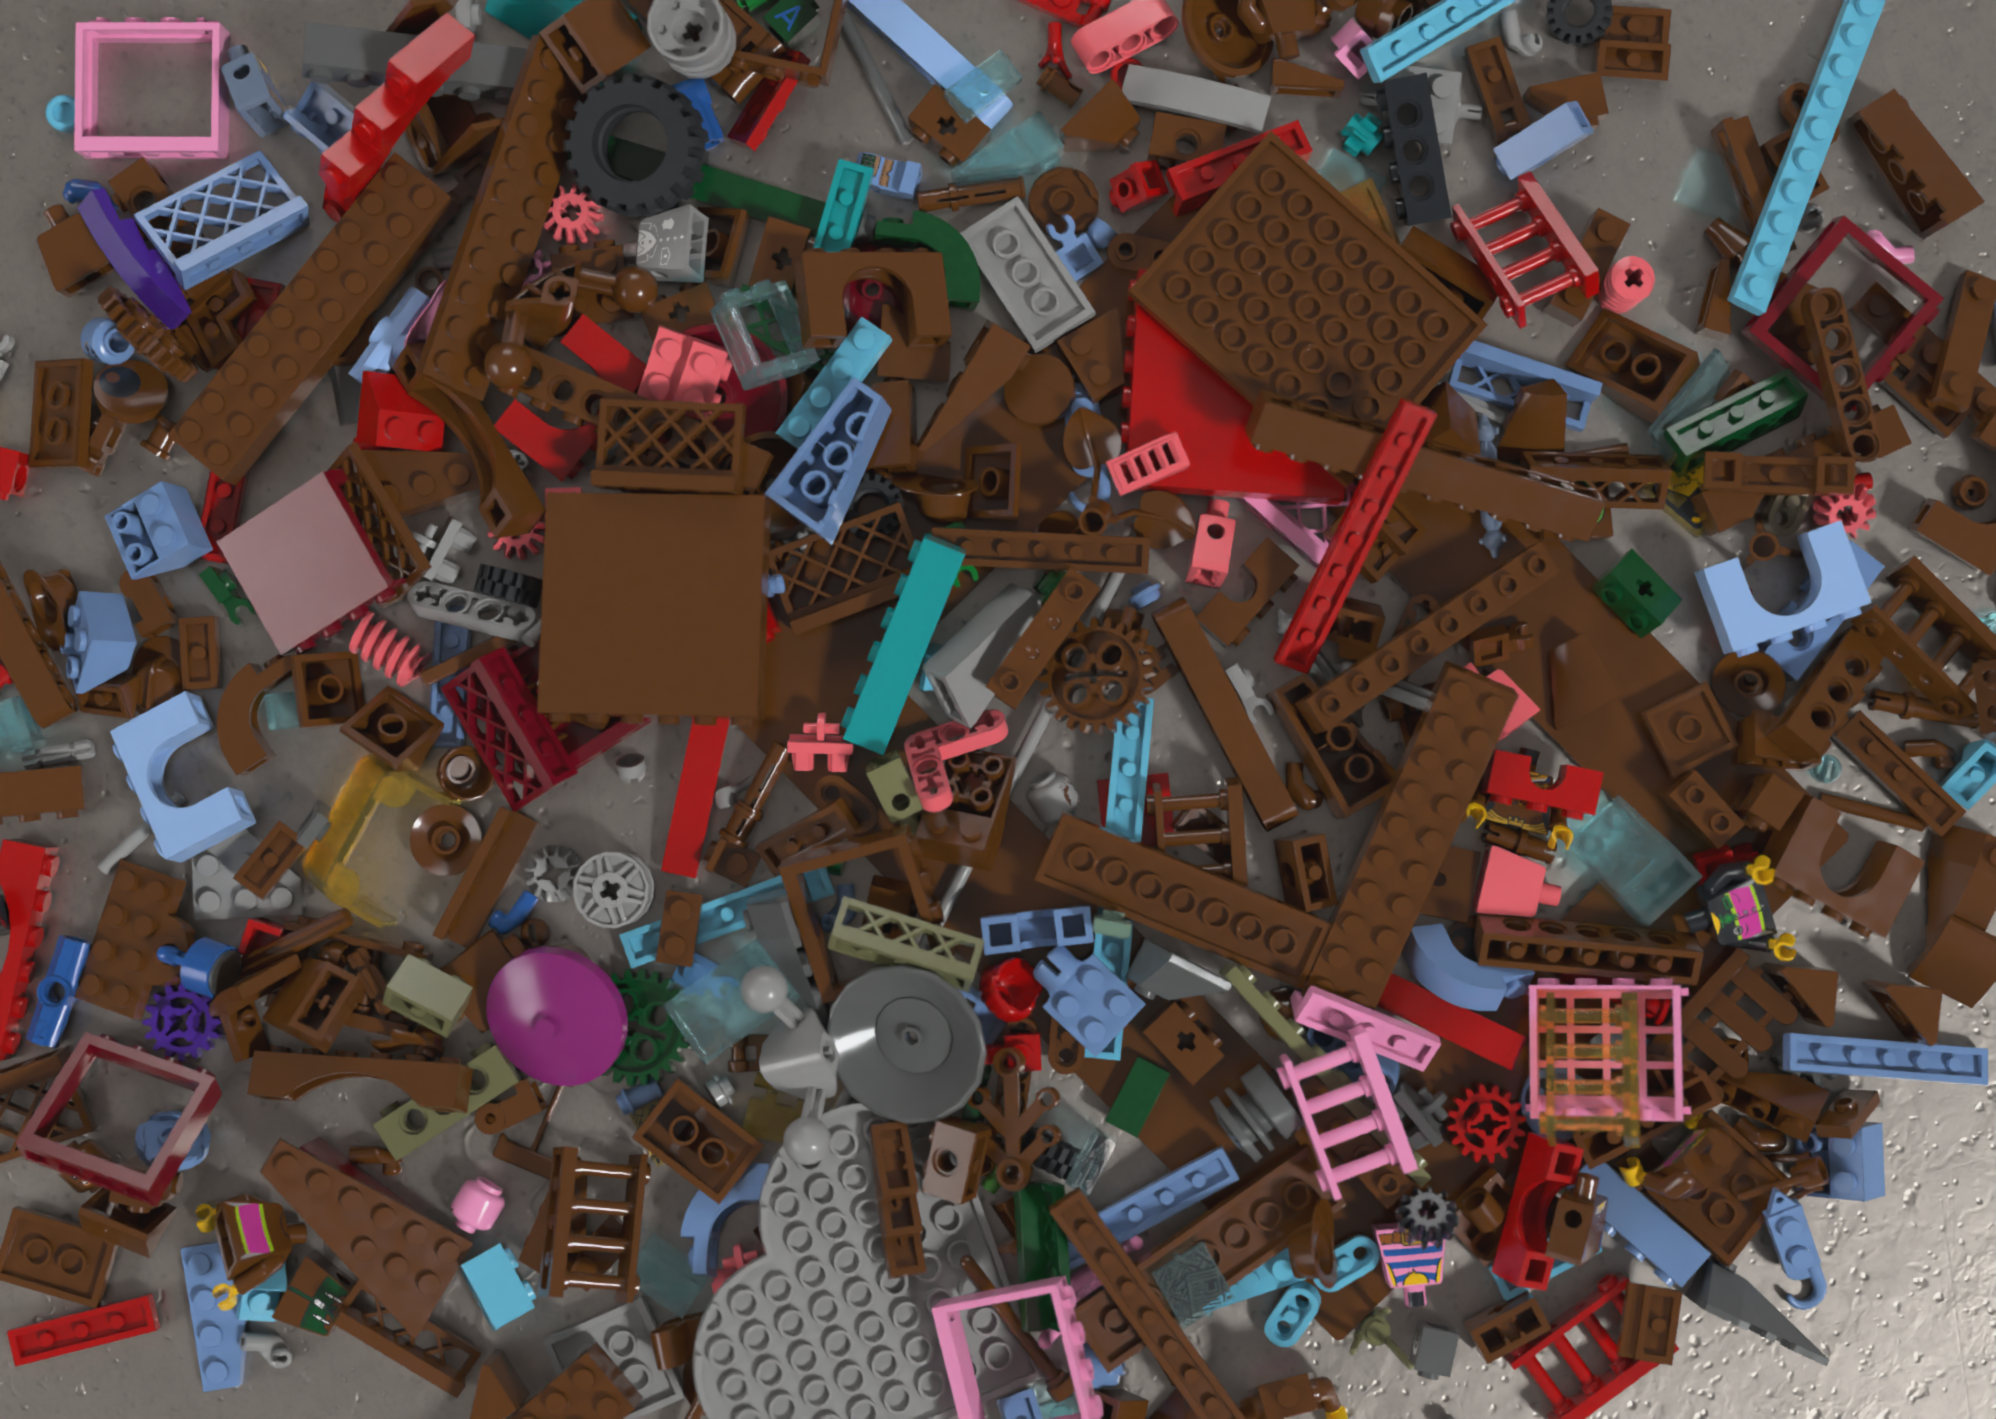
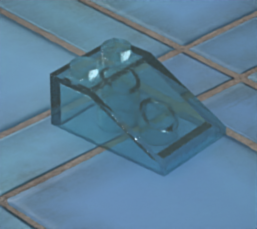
M757 938L662 1005L704 1065L775 1015L773 1011L760 1013L750 1009L744 1003L740 993L742 979L752 968L767 965L781 972ZM785 977L788 986L786 997L793 1002L800 996Z

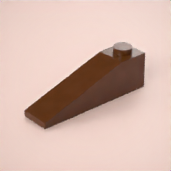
M1953 825L1942 837L1937 838L1934 834L1932 835L1926 853V867H1928V889H1926L1928 924L1925 926V950L1929 946V936L1950 914L1986 931L1996 910V837Z

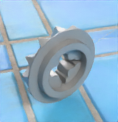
M561 845L544 846L531 855L525 867L526 884L534 896L546 902L567 900L573 896V882L582 864L578 856L567 847ZM548 859H550L555 868H568V871L558 876L559 883L557 884L559 889H557L552 879L540 880V876L549 871Z

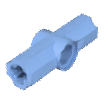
M410 286L390 316H385L377 324L370 335V344L348 374L361 384L363 371L390 374L393 364L404 349L405 339L410 328L430 303L431 299L418 289Z

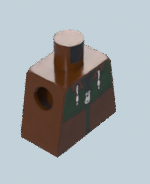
M314 1250L304 1257L275 1309L272 1318L328 1337L337 1328L333 1324L334 1312L355 1281L321 1253ZM353 1303L350 1304L361 1312L365 1311Z

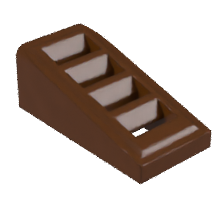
M1273 58L1270 66L1269 94L1340 98L1344 89V80L1279 58Z
M1721 259L1710 266L1694 330L1697 335L1716 340H1723L1730 336L1731 306L1730 302L1727 301L1730 294L1729 260Z

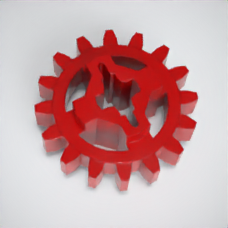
M1481 1082L1477 1083L1476 1092H1472L1469 1088L1464 1087L1463 1093L1465 1097L1462 1100L1455 1096L1452 1098L1453 1102L1457 1105L1456 1109H1446L1448 1115L1453 1118V1122L1445 1124V1129L1455 1131V1134L1451 1136L1449 1141L1453 1145L1462 1143L1458 1152L1463 1156L1472 1151V1160L1475 1162H1479L1482 1155H1485L1489 1163H1494V1154L1496 1153L1504 1159L1508 1158L1506 1151L1508 1146L1514 1149L1519 1148L1518 1144L1514 1141L1515 1136H1525V1132L1518 1128V1123L1525 1122L1526 1117L1516 1114V1111L1522 1106L1521 1103L1518 1101L1509 1103L1512 1093L1505 1090L1499 1095V1086L1493 1083L1488 1091H1486L1484 1084ZM1490 1099L1498 1101L1505 1108L1506 1112H1495ZM1473 1103L1474 1108L1467 1116H1463L1466 1109ZM1484 1115L1492 1120H1496L1487 1124L1486 1131L1478 1126L1479 1122L1484 1121ZM1507 1129L1504 1137L1499 1142H1497V1138L1501 1134V1132ZM1464 1133L1477 1134L1480 1146L1469 1142Z

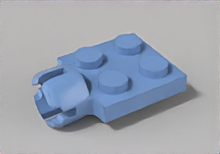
M1056 946L1048 953L1047 958L1060 971L1057 973L1043 959L1033 971L1034 978L1050 995L1043 1008L1097 1057L1146 1003L1095 954L1092 953L1087 959L1082 961L1077 959L1064 946Z

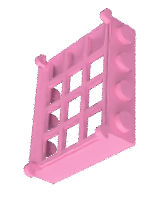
M1538 978V985H1529L1524 995H1529L1530 1104H1525V1112H1530L1531 1119L1684 1122L1683 1114H1691V1107H1683L1681 996H1689V988L1673 985V979H1650V985H1635V979L1629 978L1612 979V985H1597V979L1576 978L1575 985H1560V979ZM1539 998H1566L1567 1025H1539ZM1574 998L1602 999V1026H1575ZM1610 999H1638V1026H1610ZM1645 999H1673V1026H1646ZM1539 1033H1567V1060H1540ZM1575 1033H1602L1603 1061H1575ZM1610 1034H1638L1639 1061H1611ZM1646 1034H1674V1062L1646 1061ZM1540 1068H1567L1568 1095H1540ZM1575 1068H1603V1096H1575ZM1611 1069H1639V1097L1611 1096ZM1646 1069H1674L1675 1097H1647Z

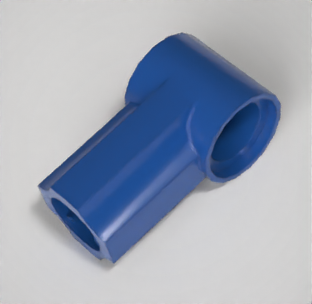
M688 78L671 85L686 95L692 101L691 105L693 108L700 112L704 120L701 123L702 128L708 131L709 142L705 143V151L717 147L720 143L724 142L723 132L711 107L713 102L704 79Z

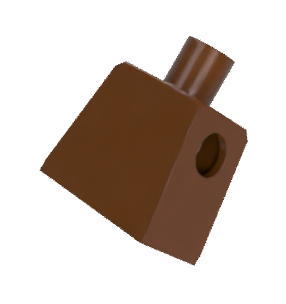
M62 204L51 206L44 211L43 215L51 229L40 234L37 237V242L57 292L70 298L116 271L95 241L80 213L70 217Z

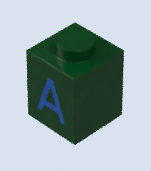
M780 0L763 16L765 27L784 47L794 50L821 24L819 13L817 12L820 7L815 0Z

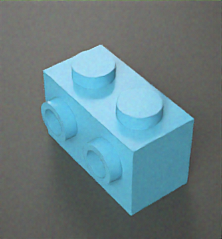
M501 1243L459 1267L492 1331L499 1329L535 1308L532 1300L536 1299V1295L527 1279L521 1282L515 1271L519 1264L512 1250L509 1247L503 1249Z

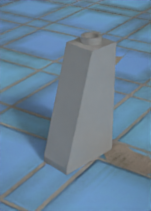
M1010 583L921 666L948 718L971 728L995 694L985 686L1041 609V603L1037 600L1038 595L1031 589H1023Z

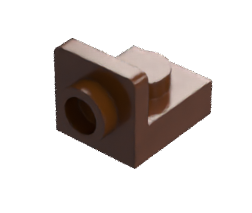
M721 837L719 842L712 840L703 859L708 861L705 870L719 874L747 888L761 857L757 852L735 845Z

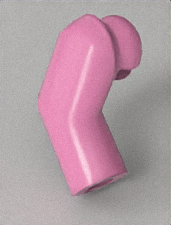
M1870 230L1866 233L1902 264L1914 262L1915 252L1912 245L1893 247L1881 231Z

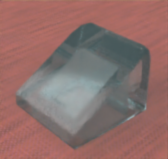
M295 691L264 696L270 731L299 728Z

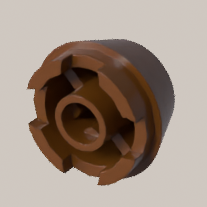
M1358 0L1355 9V20L1367 35L1375 41L1407 22L1410 18L1418 15L1424 0Z

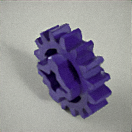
M182 983L179 984L178 989L175 985L165 986L166 994L158 992L153 995L157 1004L146 1005L145 1009L152 1016L142 1020V1024L151 1026L152 1031L148 1032L145 1038L151 1039L155 1037L157 1042L152 1048L154 1051L165 1048V1056L173 1058L178 1053L179 1061H186L189 1059L190 1054L194 1059L202 1057V1048L207 1051L215 1048L211 1038H221L223 1033L216 1029L217 1025L222 1024L220 1017H211L209 1013L212 998L187 990ZM184 997L194 1001L188 1005H183L175 999ZM191 1013L185 1022L187 1027L178 1029L183 1021L181 1016ZM204 1014L206 1016V1027L204 1026ZM162 1017H164V1028L162 1024ZM185 1038L188 1042L192 1041L194 1044L181 1045L175 1041Z

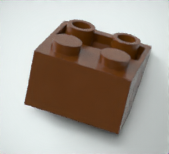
M584 0L539 32L581 94H584L593 85L599 84L603 79L609 77L651 47L620 0Z
M301 956L299 960L302 967L289 975L262 1017V1020L327 1053L365 993V989L359 977L330 962Z

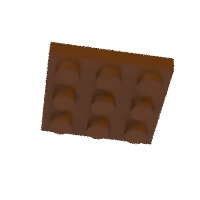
M1708 1110L1703 1116L1711 1117L1731 1133L1734 1142L1733 1148L1738 1153L1737 1158L1706 1189L1677 1203H1674L1666 1196L1646 1188L1643 1189L1642 1193L1724 1266H1730L1765 1222L1762 1211L1768 1207L1771 1192L1740 1201L1736 1199V1195L1749 1189L1788 1178V1176L1715 1111ZM1693 1128V1129L1689 1132V1134H1690L1692 1131L1697 1130V1128ZM1793 1185L1778 1190L1786 1195Z

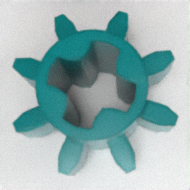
M1370 111L1364 118L1356 113L1340 133L1346 139L1342 148L1354 158L1359 152L1364 153L1368 157L1383 138L1382 132L1378 130L1383 121Z

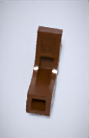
M279 654L274 656L264 664L266 668L264 671L259 664L248 663L232 678L222 695L217 713L218 740L227 762L236 775L247 776L277 756L262 734L259 725V712L265 697L273 689L293 676L290 660L292 655L284 657V655Z

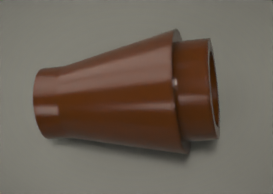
M1718 217L1706 228L1704 233L1710 238L1723 259L1729 260V266L1733 265L1739 269L1752 237Z

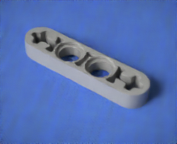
M431 581L416 583L407 594L411 609L417 616L513 641L523 642L522 637L538 622L535 611L527 605ZM454 603H466V606L458 612L448 611L449 607ZM495 610L498 612L490 620L480 619L481 615L486 611Z

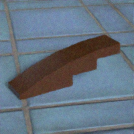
M899 1121L871 1125L870 1137L873 1170L888 1279L924 1274L927 1270L920 1236L923 1229L917 1201L919 1189L908 1126Z

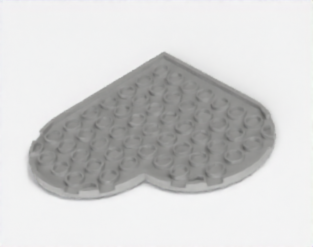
M860 1102L828 1109L823 1112L821 1120L829 1130L831 1138L827 1154L817 1163L803 1165L793 1161L787 1155L784 1145L780 1147L767 1170L759 1199V1231L765 1254L751 1260L732 1274L717 1290L701 1318L694 1342L693 1376L698 1399L707 1419H948L957 1415L931 1308L942 1299L980 1292L960 1265L961 1257L966 1254L974 1258L996 1289L1011 1286L978 1194L975 1199L960 1205L922 1192L924 1182L922 1168L925 1161L929 1158L932 1145L929 1143V1135L934 1126L931 1122L907 1124L919 1189L917 1201L923 1229L920 1236L927 1271L921 1275L888 1279L876 1197L870 1126L898 1121L876 1115ZM950 1151V1160L952 1164L956 1166L957 1158L955 1154ZM1007 1301L1021 1320V1312L1017 1301ZM991 1305L959 1311L982 1403L1044 1377L1043 1373Z

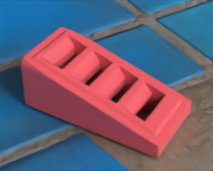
M1176 431L1106 462L1119 496L1184 471L1190 465ZM1164 447H1169L1175 461L1174 464L1169 465L1163 451ZM1151 452L1155 453L1161 467L1158 471H1155L1149 457ZM1140 457L1147 476L1141 477L1134 459ZM1125 463L1134 480L1129 484L1120 465Z

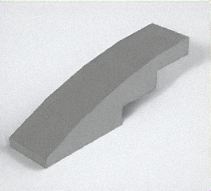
M1131 64L1128 65L1122 86V92L1131 104L1157 112L1227 124L1260 134L1263 130L1272 97L1208 79Z

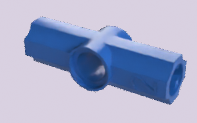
M65 934L59 935L46 978L37 987L38 1002L26 1039L32 1043L53 1048L60 1046L72 1006L78 1000L74 997L92 945L88 940ZM57 982L61 983L65 989V996L62 1000L58 999L54 994V986Z

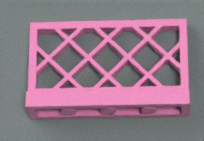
M1352 482L1346 487V501L1338 505L1301 504L1300 502H1295V505L1281 506L1277 501L1267 499H1235L1317 569L1329 545V539L1324 534L1323 541L1315 535L1323 533L1328 527L1326 507L1348 506L1351 500V492L1354 494L1357 486ZM1321 508L1322 528L1308 529L1302 524L1301 509ZM1287 510H1296V518Z

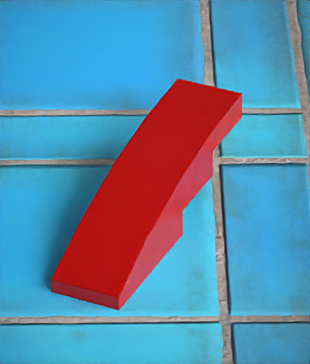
M1391 973L1377 1004L1378 1007L1511 1071L1527 1040V1037L1471 1010L1451 1004L1431 991Z

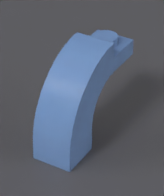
M1443 923L1414 926L1401 952L1408 968L1425 988L1451 1004L1470 1010L1497 1011L1503 998L1513 999L1524 995L1535 974L1534 970L1478 965V963L1469 960L1457 951Z
M751 1163L720 1204H717L701 1190L695 1194L686 1210L680 1235L681 1237L694 1240V1246L690 1247L688 1262L690 1268H692V1274L701 1277H717L719 1236L722 1226L727 1218L737 1209L746 1205L759 1204L762 1184L770 1166L769 1163Z

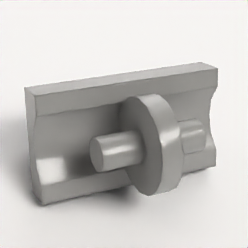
M448 517L436 542L433 541V538L439 527L431 523L428 524L423 535L416 531L412 532L415 540L419 542L418 545L424 555L429 547L432 548L427 557L432 568L423 577L431 581L436 578L451 584L454 582L460 566L445 559L450 546L468 554L476 540L475 536L461 527V522Z

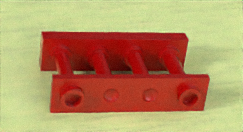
M1531 171L1517 177L1518 192L1515 193V198L1471 218L1467 217L1458 203L1452 206L1453 222L1450 223L1453 237L1458 243H1464L1498 295L1503 314L1506 318L1512 317L1519 329L1526 326V306L1567 287H1578L1586 299L1599 293L1598 268ZM1519 211L1522 213L1527 212L1531 217V223L1487 243H1484L1477 230ZM1535 236L1539 238L1544 237L1548 242L1547 248L1503 268L1500 267L1493 256ZM1552 261L1556 263L1561 262L1565 267V273L1519 294L1510 282V280Z
M1621 1272L1615 1275L1614 1273H1609L1602 1277L1596 1283L1597 1288L1549 1323L1552 1328L1551 1330L1503 1356L1514 1370L1523 1364L1552 1403V1411L1546 1415L1548 1419H1586L1659 1365V1363L1616 1355L1617 1345L1593 1313L1611 1300L1622 1315L1625 1296L1622 1291L1626 1289V1282L1630 1280ZM1580 1322L1584 1324L1611 1361L1610 1369L1600 1376L1592 1374L1564 1335ZM1553 1343L1582 1383L1580 1386L1581 1390L1571 1397H1564L1535 1357L1537 1353ZM1676 1344L1674 1348V1353L1680 1350Z

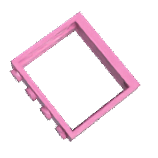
M96 17V20H89V22H76L74 151L86 159H140L141 157L146 159H229V88L221 67L230 62L227 56V51L230 49V32L218 20H206L204 17L197 18L196 22H182L181 19L172 17L161 18L160 22H147L145 19L137 17L125 18L124 22H111V20ZM99 43H212L211 137L97 136Z
M1065 1275L946 1298L931 1308L958 1419H986L959 1311L1051 1293L1080 1413L1047 1419H1101L1103 1416V1405L1100 1396L1095 1395L1092 1384L1094 1380L1093 1364L1085 1356L1083 1348L1085 1332L1082 1323L1076 1320L1074 1307L1076 1306L1075 1292L1071 1285L1068 1286Z

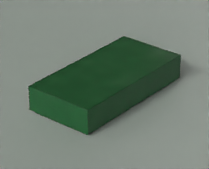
M1137 1055L1104 1119L1105 1122L1137 1138L1170 1072Z

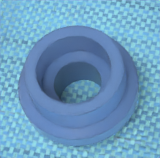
M1147 580L1132 588L1130 591L1133 596L1127 600L1129 604L1133 603L1138 611L1162 598L1158 590L1161 586L1159 583L1152 585Z

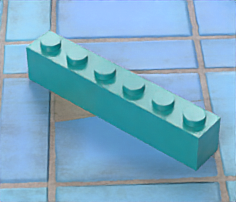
M925 533L922 542L915 539L907 559L914 562L909 575L901 574L894 594L900 596L896 608H887L880 626L886 629L882 642L874 640L867 661L873 663L868 676L861 673L854 690V694L860 696L854 709L848 706L840 727L846 729L843 737L844 740L884 755L964 559L966 549Z

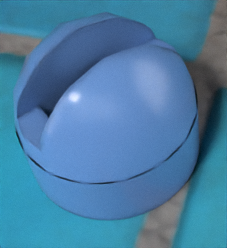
M1098 217L1091 223L1087 231V235L1095 248L1109 246L1110 241L1118 235L1114 229Z

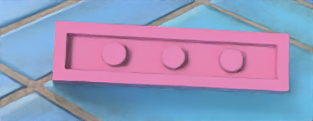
M1312 985L1304 997L1297 990H1294L1290 996L1296 1022L1346 1042L1351 1041L1347 1030L1362 1025L1369 1034L1375 1053L1424 1072L1441 1045L1438 1035Z

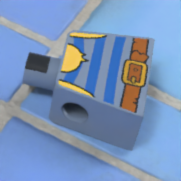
M240 44L231 47L227 51L230 62L224 64L221 70L238 113L260 138L291 125L282 117L287 108L266 66L255 53L249 52L246 45Z

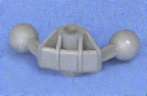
M757 966L749 970L743 977L740 986L741 997L750 1009L760 1013L773 1011L780 1018L762 1044L759 1059L760 1071L764 1079L775 1089L804 1100L801 1118L794 1120L787 1127L783 1137V1145L787 1155L793 1161L803 1165L814 1164L823 1159L830 1148V1133L821 1120L825 1099L835 1096L837 1092L836 1069L838 1049L834 1040L825 1032L816 1012L810 1007L798 1009L786 997L788 986L784 975L772 966Z

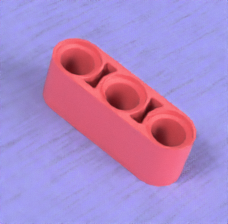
M1133 0L1079 29L1073 35L1071 45L1088 72L1096 74L1166 39L1175 32L1179 20L1166 0Z

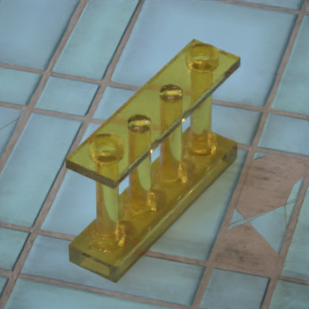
M1546 993V1005H1540L1539 1009L1540 1027H1546V1111L1539 1112L1540 1134H1546L1549 1146H1556V1130L1616 1131V1135H1623L1625 1147H1640L1639 1012L1637 993H1622V1005H1615V1009L1556 1008L1554 993ZM1556 1023H1615V1027H1622V1040H1615V1044H1556ZM1556 1059H1615L1616 1063H1623V1076H1616L1615 1080L1556 1079ZM1556 1094L1616 1095V1099H1623V1112H1616V1116L1556 1115Z

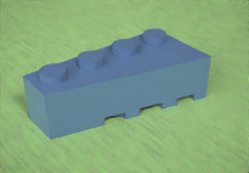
M853 377L765 494L778 507L832 545L891 414L892 409L882 396Z
M1606 1163L1591 1170L1586 1164L1579 1171L1599 1177L1597 1194L1608 1198L1604 1231L1612 1237L1616 1233L1628 1242L1624 1248L1640 1262L1645 1258L1657 1267L1653 1273L1669 1287L1674 1283L1679 1287H1683L1711 1255L1638 1190L1626 1185L1624 1179ZM1575 1185L1566 1186L1568 1190L1575 1187Z

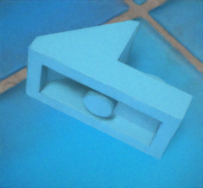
M1986 738L1967 743L1963 747L1962 760L1939 783V786L1967 810L1996 783V744Z
M286 1261L283 1267L264 1283L245 1295H239L236 1314L238 1320L275 1322L272 1315L278 1306L280 1291H286L287 1288Z

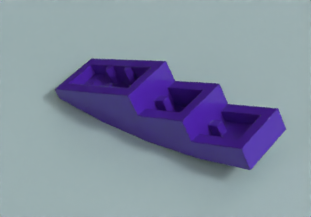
M105 188L91 190L77 208L95 241L117 273L138 298L170 330L176 329L192 311L170 266L157 249H147L133 218L119 219Z

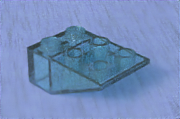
M1617 795L1574 835L1569 847L1633 919L1642 925L1649 926L1703 877L1672 843L1620 795Z

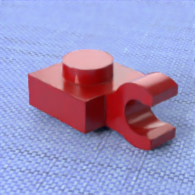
M1743 843L1736 846L1733 851L1725 844L1719 849L1712 848L1692 854L1698 886L1705 882L1719 864L1750 861L1754 864L1755 859L1759 856V852L1753 851L1751 843Z
M1040 1032L1004 1033V1044H985L987 1050L985 1064H993V1058L1000 1049L1016 1047L1025 1056L1026 1064L1023 1071H1042ZM1009 1055L1008 1064L1015 1068L1017 1060L1013 1055Z

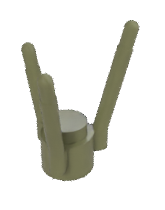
M1376 1307L1374 1313H1369L1360 1322L1359 1330L1353 1333L1354 1339L1350 1347V1354L1355 1355L1362 1340L1374 1346L1385 1344L1409 1370H1412L1414 1364L1390 1337V1325L1384 1316L1391 1313V1308Z

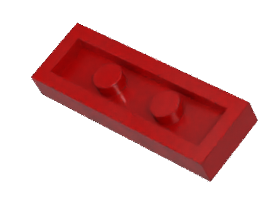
M784 47L787 53L781 60L809 65L811 60L802 52ZM764 77L728 133L727 138L736 145L756 151L758 146L767 137L768 130L775 118L784 109L786 100L796 84H798V80L784 77L783 81H774Z

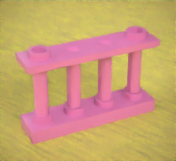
M1362 1025L1347 1030L1351 1041L1346 1042V1047L1293 1066L1289 1057L1283 1054L1279 1056L1282 1067L1277 1068V1073L1284 1090L1291 1088L1321 1168L1315 1171L1322 1192L1329 1190L1334 1200L1342 1198L1337 1186L1338 1182L1388 1163L1391 1166L1397 1164L1404 1174L1418 1169L1369 1034ZM1351 1060L1353 1063H1360L1364 1075L1358 1077L1359 1081L1305 1100L1298 1080ZM1365 1095L1366 1098L1372 1096L1376 1109L1371 1111L1372 1115L1318 1135L1311 1116L1312 1114ZM1378 1129L1379 1132L1385 1130L1389 1143L1384 1145L1383 1150L1331 1169L1324 1151L1325 1148Z

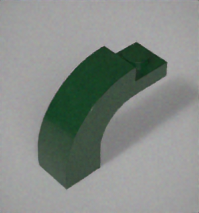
M913 210L909 224L895 217L883 218L882 221H876L873 229L872 245L908 249L927 248L930 252H942L949 309L975 311L980 302V272L978 263L968 242L953 226L932 214Z

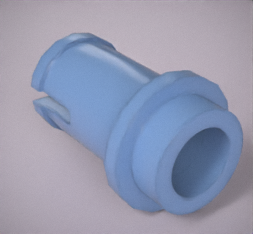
M651 1077L649 1085L639 1084L627 1091L625 1088L621 1089V1094L616 1096V1100L624 1115L629 1113L635 1115L637 1114V1109L660 1097L662 1098L664 1092L660 1083Z

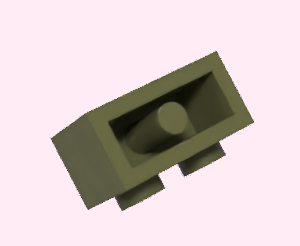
M408 954L386 986L382 1004L447 1038L468 1006L473 987L468 985L461 977L448 975L435 968L430 961Z

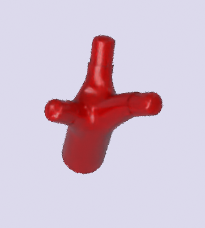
M1060 22L1048 23L1047 50L1038 66L1043 69L1052 59V62L1057 64L1065 78L1069 80L1072 78V74L1067 68L1063 55L1062 24Z

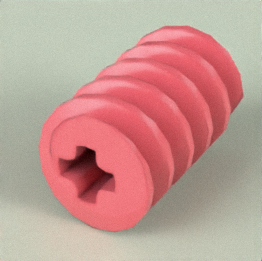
M1628 256L1610 267L1599 286L1598 298L1601 307L1617 314L1624 313L1650 295L1655 282L1654 271L1650 264L1643 258Z
M371 611L356 627L350 641L349 650L353 654L361 652V659L364 662L373 660L372 665L374 669L382 670L385 668L384 674L387 678L392 679L397 676V685L404 687L418 677L417 673L426 668L431 660L432 653L429 652L422 658L419 657L420 644L415 645L409 650L407 645L410 637L405 636L401 640L396 641L398 629L394 627L385 633L383 630L386 620L382 619L375 625L372 624L375 612Z

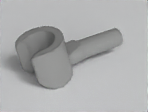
M756 773L737 784L719 789L714 796L717 808L721 810L733 806L736 801L734 794L747 789Z

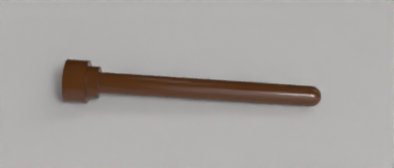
M966 1254L961 1257V1267L980 1292L996 1289L971 1255ZM1007 1302L991 1304L998 1316L1046 1377L1045 1384L1048 1386L1046 1391L1055 1403L1068 1398L1075 1391L1071 1374L1064 1372L1062 1369H1057L1043 1349L1039 1347L1031 1333L1022 1330L1021 1320Z

